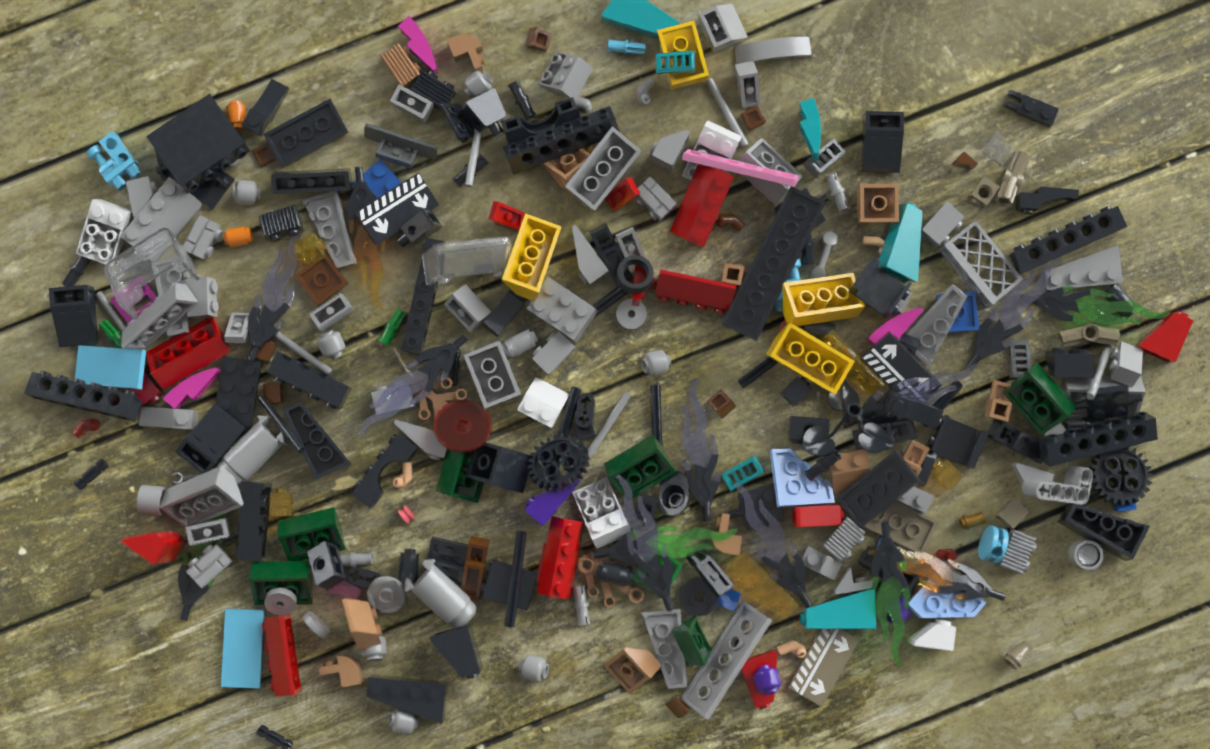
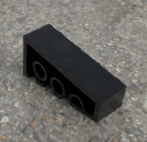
M278 351L266 371L274 375L276 381L283 384L286 381L292 384L291 388L294 390L308 392V396L318 401L319 398L325 400V405L332 409H336V407L342 408L352 389Z
M301 401L283 409L294 435L305 448L303 454L316 481L352 465Z
M241 481L243 506L239 510L240 518L237 530L239 538L235 549L238 559L265 560L273 483Z
M1075 503L1066 505L1058 520V523L1087 540L1096 542L1101 548L1124 561L1134 559L1150 525L1116 517L1115 515L1099 512L1098 510Z
M371 674L368 677L366 697L442 724L445 719L448 682Z

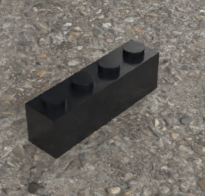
M351 168L274 172L271 175L273 194L343 191L352 188Z

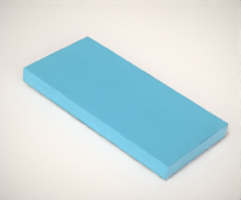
M78 346L75 378L83 380L85 384L89 385L91 382L102 386L142 389L146 351Z
M225 609L221 687L261 688L264 641L262 623L265 619V610Z

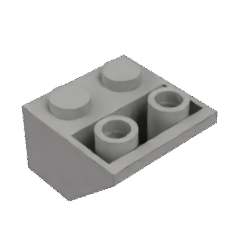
M733 4L718 5L699 13V24L713 53L748 39Z
M556 51L551 57L550 63L538 84L563 98L569 99L573 97L576 101L593 67L579 56Z

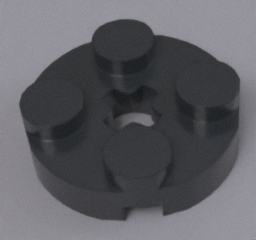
M695 577L690 579L681 587L679 600L681 606L688 614L703 616L708 615L715 609L718 598L702 578ZM695 592L703 593L702 597L704 599L702 602L700 600H698L697 602L694 601Z

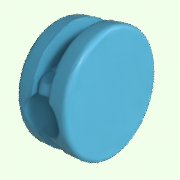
M993 525L988 526L984 530L978 547V555L981 560H989V562L994 564L1002 560L1008 546L1009 536L1007 530L998 529Z

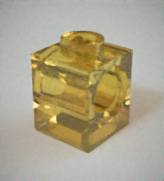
M315 233L294 241L295 255L304 266L325 258L324 249H326V245Z
M947 459L938 460L933 465V471L930 473L946 490H950L963 477Z
M276 489V493H270V516H293V493H287V489Z

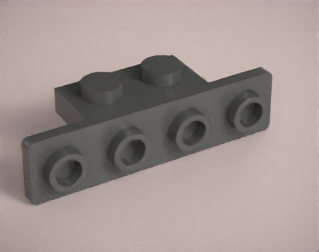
M365 124L364 137L380 142L375 154L376 158L412 169L418 155L432 160L437 158L438 147L431 143L407 137L395 131L380 128L377 125Z

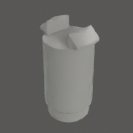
M258 415L259 421L223 455V459L218 463V467H223L235 477L237 485H241V481L249 480L283 445L289 446V440L283 432L277 436L268 428L274 421L269 416Z
M434 559L423 560L422 565L427 570L415 583L407 577L404 591L408 592L410 590L445 623L452 625L455 629L464 627L475 615L476 605L464 591L434 565Z

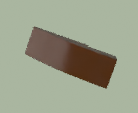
M471 536L468 544L461 590L470 599L479 601L490 539Z

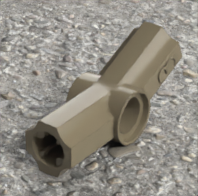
M1014 151L1010 163L999 181L1000 188L995 199L998 205L1002 207H1010L1012 205L1016 192L1023 182V174L1031 157L1027 153Z
M1094 324L1058 332V340L1062 348L1087 342L1117 346L1120 338L1119 329L1101 327ZM1087 328L1090 329L1092 332L1091 338H1088L1085 335V330Z

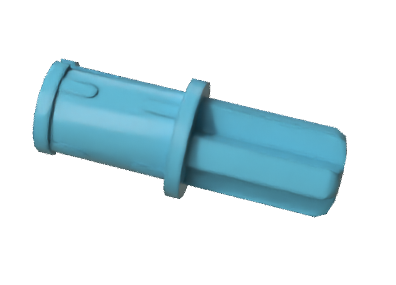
M609 39L608 52L625 53V55L627 53L644 55L646 50V44L628 42V40L625 42Z

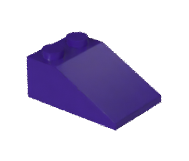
M571 483V489L564 486L562 492L560 488H557L556 492H553L551 489L538 495L536 498L532 496L525 504L527 506L525 511L543 526L577 485Z

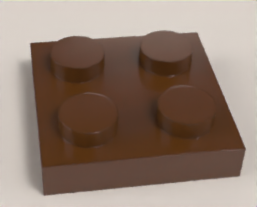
M326 253L294 275L318 307L349 284Z

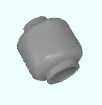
M475 71L465 80L466 88L464 90L470 98L477 97L491 90L493 81L485 71Z
M238 180L236 185L233 184L232 199L239 205H254L256 199H260V188H256L254 181Z
M329 330L319 335L320 339L317 341V345L324 357L335 359L343 355L341 351L345 349L346 345L339 332Z
M662 350L648 352L641 360L644 373L651 377L666 374L669 366H671L670 356L666 355Z
M379 636L381 644L361 650L362 657L366 658L369 662L382 660V657L387 653L384 636Z
M528 655L524 660H521L519 671H521L523 679L541 682L548 675L549 664H547L543 657Z
M397 708L390 714L389 727L392 728L393 733L410 735L413 729H417L419 718L415 717L413 713Z

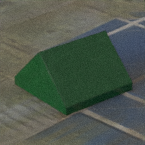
M693 616L673 629L672 633L687 664L704 666L712 649L696 616Z

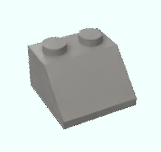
M685 130L661 138L659 143L655 142L650 151L651 163L671 173L689 139L690 131Z

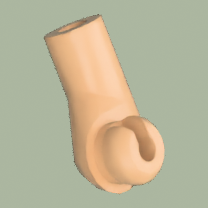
M864 236L863 245L877 246L879 248L878 252L881 254L885 240L881 237Z
M412 462L402 463L403 473L393 479V486L395 488H404L411 482Z
M794 640L777 647L780 656L788 652L797 655L799 658L806 656L805 646Z

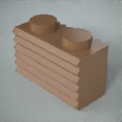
M398 43L393 48H390V50L381 54L380 57L397 83L408 88L415 83L422 70L416 61L414 63L411 62L409 59L411 54L405 46L402 48Z

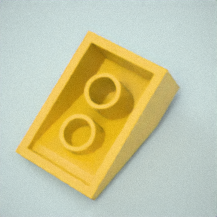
M695 21L657 30L662 53L695 51L694 73H667L671 90L707 81L709 73ZM669 58L670 68L673 67V58ZM677 58V67H681V58ZM685 58V66H689V58Z

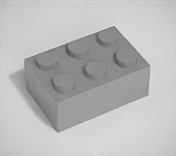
M549 277L540 288L536 301H531L527 307L530 313L575 343L578 342L597 313L596 308Z
M500 341L464 355L486 410L522 396Z

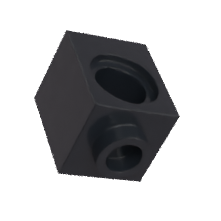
M797 376L780 395L795 407L811 390L809 387L810 383L805 378Z

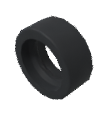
M639 255L628 256L618 266L617 283L627 293L640 294L651 286L654 271L650 261ZM630 265H638L645 269L647 276L641 284H631L625 280L624 270Z

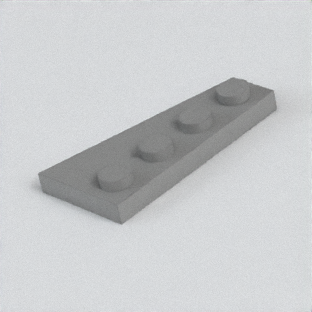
M330 191L301 200L303 205L306 206L311 220L315 223L320 237L326 244V248L336 267L340 269L357 264L339 191Z
M954 284L948 288L908 333V335L920 340L915 355L929 367L968 297Z
M674 609L669 612L667 610L642 612L658 661L662 665L661 670L668 689L687 687L685 658L672 633L673 629L682 624L680 609Z

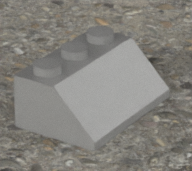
M763 138L757 141L739 159L740 162L798 175V182L803 177L799 171ZM741 174L775 205L786 196L791 187Z

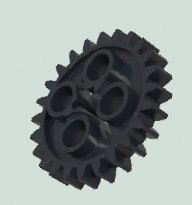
M564 434L560 438L554 435V440L547 437V443L541 441L540 448L534 447L536 453H530L532 459H528L530 465L527 466L529 475L535 485L537 484L540 489L544 487L546 491L551 488L553 492H556L557 488H560L562 492L564 486L571 489L570 484L574 483L577 485V479L583 480L582 473H587L586 467L590 466L587 448L577 437L573 439L572 435H569L567 438ZM553 451H556L559 461L564 469V475H562L558 467V464L552 453Z
M1129 447L1098 454L1096 455L1097 458L1091 459L1093 465H1090L1088 468L1093 471L1091 484L1096 485L1093 491L1099 490L1097 497L1099 498L1104 495V502L1111 500V505H1115L1118 501L1120 507L1125 503L1127 506H1130L1132 501L1137 503L1139 498H1144L1145 494L1143 492L1147 493L1150 490L1147 486L1152 484L1148 478L1152 477L1153 474L1147 473L1151 466H1145L1148 459H1141L1143 453L1136 455V448L1129 451ZM1107 461L1113 464V469L1108 468ZM1126 462L1132 465V470L1126 467ZM1108 480L1114 483V488L1109 487ZM1127 481L1133 483L1134 489L1128 487Z

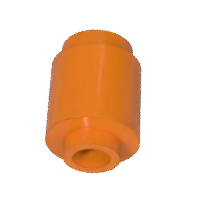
M241 101L229 102V105H226V117L236 130L245 129L242 126L246 117L245 105L241 104Z
M246 226L227 229L226 234H224L225 244L229 245L230 248L249 245L250 242L254 241L251 227L246 228Z

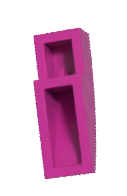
M408 16L398 26L400 32L410 40L407 47L431 72L437 74V65L430 45L418 25Z
M923 309L910 310L892 318L872 332L865 340L873 346L888 331L899 339L923 312Z
M212 368L189 377L174 387L163 400L174 409H180L190 397L198 400L221 374V369Z

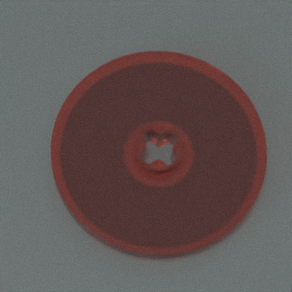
M469 400L453 401L443 406L436 414L433 425L434 434L440 444L449 450L456 452L473 451L481 447L489 439L492 431L491 417L487 410L476 402ZM459 424L466 425V428L459 427Z

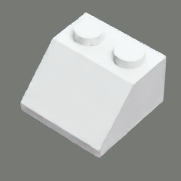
M535 377L517 410L553 428L569 394Z
M935 619V622L929 621L908 637L907 642L914 646L953 651L956 627L952 626L951 622L947 620Z

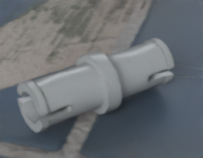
M837 173L826 176L825 179L831 190L830 195L832 198L834 197L839 213L849 210L851 207L844 194L846 191L842 188Z
M351 552L347 555H340L342 565L351 566V568L357 565H373L374 563L372 552L363 554Z
M585 585L572 587L578 626L590 624L587 608L589 602H586Z

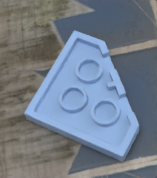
M772 449L770 451L777 507L829 505L835 503L832 484L827 479L824 480L820 475L814 481H810L806 477L805 471L812 466L797 457L792 449Z
M943 562L913 595L907 605L919 618L975 617L986 602L982 598L963 601L964 592L961 591L946 594L938 593V587L957 584L952 583L950 571L953 570Z

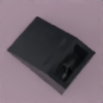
M865 111L862 116V172L900 173L904 136V112Z
M90 285L49 288L50 309L59 347L98 344L94 287Z
M215 403L188 434L175 453L201 474L206 473L217 466L223 455L245 430V427Z

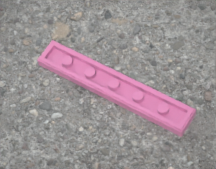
M690 149L683 153L682 158L685 161L794 187L799 177L798 175Z

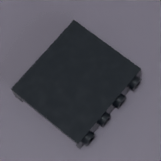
M208 94L146 136L186 194L195 191L201 184L211 180L217 173L229 168L232 163L242 159L250 152L246 143L211 94Z

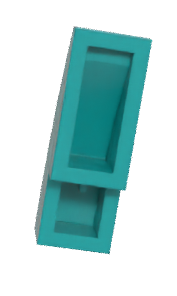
M813 97L799 103V112L803 119L800 121V132L815 162L818 161L820 154L821 121Z

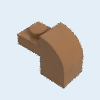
M461 34L447 39L455 62L470 56L475 71H483L482 65L485 64L481 53L477 54L483 51V47L477 38L468 34Z
M725 263L722 282L736 285V288L739 289L749 269H745L744 266Z
M993 380L989 398L986 400L985 417L1008 422L1012 402H1009L1010 400L1002 392L1011 384Z
M911 439L902 457L918 476L922 470L921 464L929 448Z
M721 513L720 517L717 516L715 528H718V532L710 531L711 541L721 552L739 555L742 536L727 534L730 515Z
M339 654L337 656L338 663H335V660L323 662L324 665L319 667L320 675L339 672L342 687L358 685L364 682L359 662L350 655Z

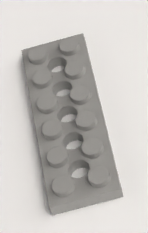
M743 601L711 650L706 664L701 666L681 697V700L709 720L772 620ZM750 623L749 628L745 631V626ZM739 639V644L734 647L735 642ZM729 656L728 661L724 664L725 657ZM718 672L717 678L713 680L714 674ZM707 689V694L703 697L702 694Z

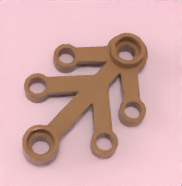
M444 377L435 382L433 389L441 387L449 389L453 386V381L449 377ZM417 378L413 381L411 390L419 398L420 411L418 416L422 420H428L431 417V412L427 407L426 397H428L433 402L435 415L433 426L438 431L437 423L443 414L442 408L446 411L453 407L447 401L455 399L465 400L468 397V391L466 389H458L456 392L438 395L431 391L429 394L425 391L428 381L424 378ZM446 379L450 382L448 387L444 386ZM419 384L423 385L422 391H419L417 388ZM460 391L465 392V396L463 398L459 396ZM424 410L428 413L426 418L422 416ZM459 419V424L462 428H472L470 421L469 424L465 425L463 419Z
M588 555L579 558L577 569L586 577L587 593L590 597L594 598L599 594V589L595 586L593 574L596 575L597 566L602 565V562L616 564L618 562L617 559L615 562H611L609 560L610 556L593 559ZM585 561H588L590 563V567L588 569H585L583 567V563ZM601 581L605 597L604 604L606 607L611 608L615 605V598L612 596L609 583ZM611 584L628 594L629 599L633 603H639L644 598V592L639 587L632 588L628 585ZM591 588H595L597 590V593L595 595L590 594L589 591ZM634 591H638L640 593L639 598H634L632 596ZM608 598L613 599L614 602L612 605H608L606 603V600Z

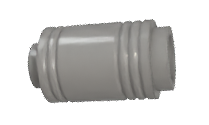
M527 329L504 340L502 347L507 357L512 356L513 358L536 347L535 342H538V338L534 331L530 332Z

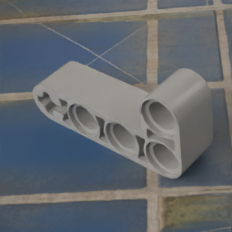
M1072 465L1066 471L1064 483L1029 478L1023 482L1022 492L1026 496L1039 499L1085 504L1089 499L1093 474L1089 468Z

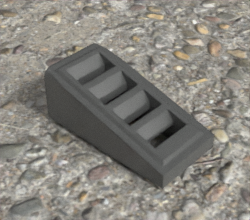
M833 138L820 149L819 158L825 165L819 159L814 162L811 156L804 163V167L816 179L842 157L846 151ZM829 147H831L837 153L836 156L829 149ZM824 152L831 158V160H829V159L826 157V155L824 154Z
M1009 340L1010 378H1018L1024 373L1017 372L1016 368H1025V371L1031 368L1029 340ZM1014 345H1024V349H1015ZM1015 353H1024V357H1015ZM1016 360H1024V364H1016Z

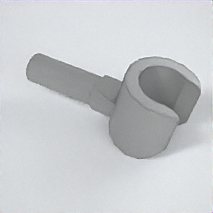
M175 472L170 476H177L178 482L174 481L171 484L177 485L182 481L199 476V474L182 475L179 472Z

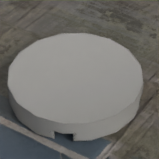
M389 576L374 579L367 592V599L371 607L377 608L383 613H393L399 610L406 598L403 584L396 578Z

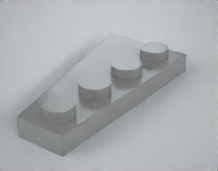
M1117 245L1043 272L1045 291H1051L1059 287L1072 289L1123 283L1119 246Z
M188 253L151 263L159 296L163 295L171 284H186V279H190V254ZM187 313L167 330L168 337L189 332V317H187Z

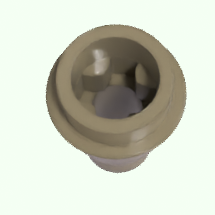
M1023 641L1020 645L1006 653L1004 660L1015 670L1018 667L1021 668L1033 648L1028 642Z

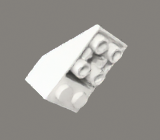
M707 121L693 150L732 159L742 136ZM688 161L682 177L691 180L698 163Z
M92 199L76 254L113 266L125 242L120 235L134 220L132 210L101 199Z
M607 477L572 492L597 549L619 540L627 533L632 534Z

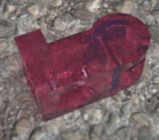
M346 580L329 590L326 589L330 594H338L353 600H359L364 590Z

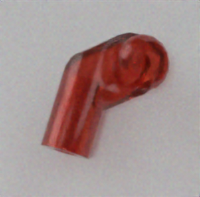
M94 418L83 419L72 431V434L80 438L85 431H97L100 428V422Z
M950 548L939 549L929 562V565L937 569L942 561L956 560L957 552Z

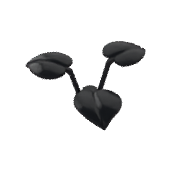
M845 379L836 395L832 393L828 395L830 407L835 411L843 410L844 412L841 422L829 435L822 427L814 426L809 428L804 434L802 443L803 449L809 454L826 456L835 448V442L831 437L834 436L845 422L848 424L858 422V428L861 432L858 441L864 450L878 453L891 449L894 446L890 436L879 425L867 423L864 429L862 428L863 419L860 417L862 414V407L859 405L860 398Z

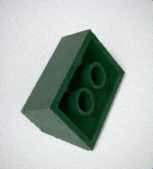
M1038 363L1025 371L1002 392L1041 436L1068 418L1076 408V405Z
M653 434L604 463L609 480L627 501L676 473L664 448Z
M448 445L436 492L476 503L479 502L484 482L465 477L474 447L456 449Z
M335 507L278 520V538L289 561L308 559L307 552L324 541L337 545L338 551L346 550L340 520Z
M309 561L252 562L249 582L255 605H265L267 592L274 588H285L292 591L297 598L296 604H313V572Z

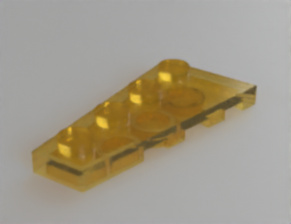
M833 329L818 339L855 361L847 374L851 383L869 395H872L885 385V382Z
M744 550L723 570L733 583L735 590L742 592L750 599L757 601L784 619L799 606Z

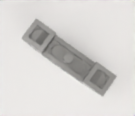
M809 37L776 38L734 47L736 64L754 61L755 64L756 62L812 56Z

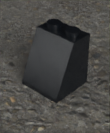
M482 441L473 448L465 477L523 493L529 475L527 466L530 464L528 459H532V457L525 453Z
M471 623L459 629L452 628L435 633L430 637L433 645L461 678L467 677V679L478 677L483 669Z

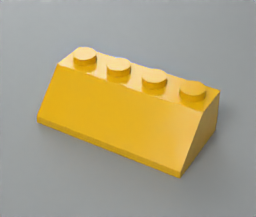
M526 213L502 281L516 295L536 301L561 226Z
M854 273L783 283L782 311L786 323L790 322L795 326L858 317L866 306L864 302L848 292L856 281Z
M790 322L774 338L765 354L820 388L835 395L855 362Z

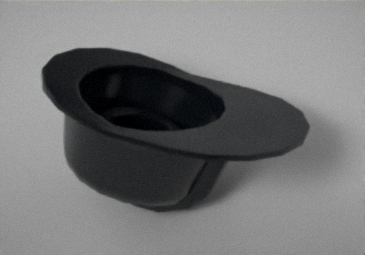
M676 471V473L660 482L659 506L666 515L681 514L689 505L688 480L683 473Z

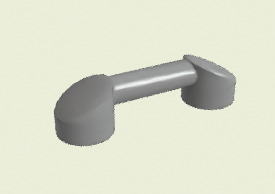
M829 231L822 236L824 247L817 267L810 271V279L826 276L824 268L831 247L838 241V237L834 232Z

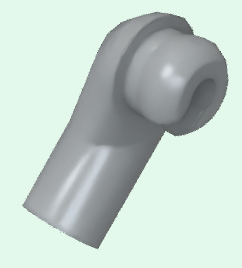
M651 77L637 89V99L642 105L648 104L651 100L649 90L656 84Z
M577 97L575 101L577 108H582L585 113L592 110L590 100Z

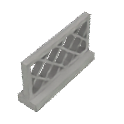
M976 220L938 249L972 292H976V297L986 309L995 304L1023 280ZM972 227L978 232V239L969 238V230ZM956 240L965 241L964 250L957 249L953 242ZM968 241L977 242V252L968 251ZM981 243L988 244L990 254L981 253ZM967 254L977 256L976 265L970 264L967 261ZM980 256L990 257L989 267L980 266ZM993 258L1001 260L1002 269L993 267ZM980 269L989 270L988 280L982 279L979 276ZM992 271L1002 272L1001 282L992 281ZM1005 273L1012 274L1016 281L1006 283ZM992 284L1001 285L1000 294L997 296L991 291Z

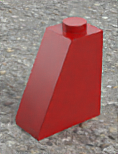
M1181 311L1169 314L1142 338L1135 347L1143 349L1144 353L1167 363H1174L1177 361L1193 319L1188 318L1189 315Z
M840 505L792 507V526L841 525V520H844V511L840 509Z
M775 649L748 658L741 668L755 708L759 707L760 710L771 706L770 703L774 702V694L764 696L763 693L758 692L753 676L758 672V667L769 665L770 668H777L778 654Z

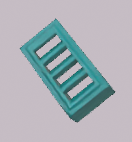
M695 51L656 54V74L695 72ZM669 58H673V67L671 68ZM677 58H681V67H677ZM685 58H689V66H685ZM662 59H665L666 68H662Z
M754 455L725 471L721 476L729 490L732 491L763 474L765 470L757 456ZM752 462L754 464L756 472L753 471L749 463ZM744 466H746L748 472L750 473L749 476H747V474L745 473L743 469ZM736 470H739L740 474L743 477L742 480H740L739 476L736 473ZM731 473L737 482L735 484H733L731 478L729 477V474Z

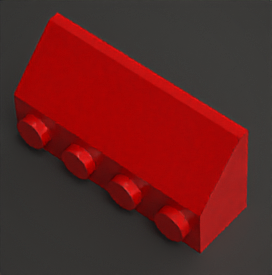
M698 164L670 232L704 247L735 175L718 168Z
M660 269L654 296L658 297L659 301L669 302L670 299L677 301L676 304L688 306L689 303L695 305L697 309L706 310L707 308H712L715 313L725 314V311L728 312L732 304L736 285Z
M206 318L190 327L188 333L174 336L146 352L152 376L165 389L186 376L192 375L193 372L200 368L208 366L216 359L224 357L231 350L229 344L225 343L224 334L216 319Z
M551 517L537 593L549 597L571 598L585 522Z
M176 530L174 532L164 531L123 538L121 541L153 565L175 561L187 543L183 539L184 535Z
M291 614L267 617L262 623V630L267 637L265 651L269 653L270 661H268L269 673L272 672L273 680L270 681L271 691L275 692V696L296 695L302 691Z

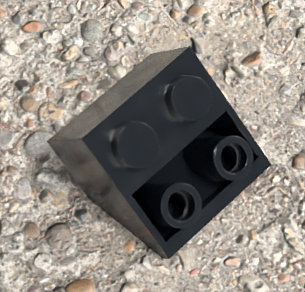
M1052 348V351H1046L1049 375L1053 377L1093 378L1095 355L1088 354L1089 350L1071 348V352H1069V349Z

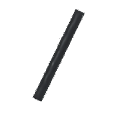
M261 395L258 401L297 452L302 453L305 450L304 446L267 398Z

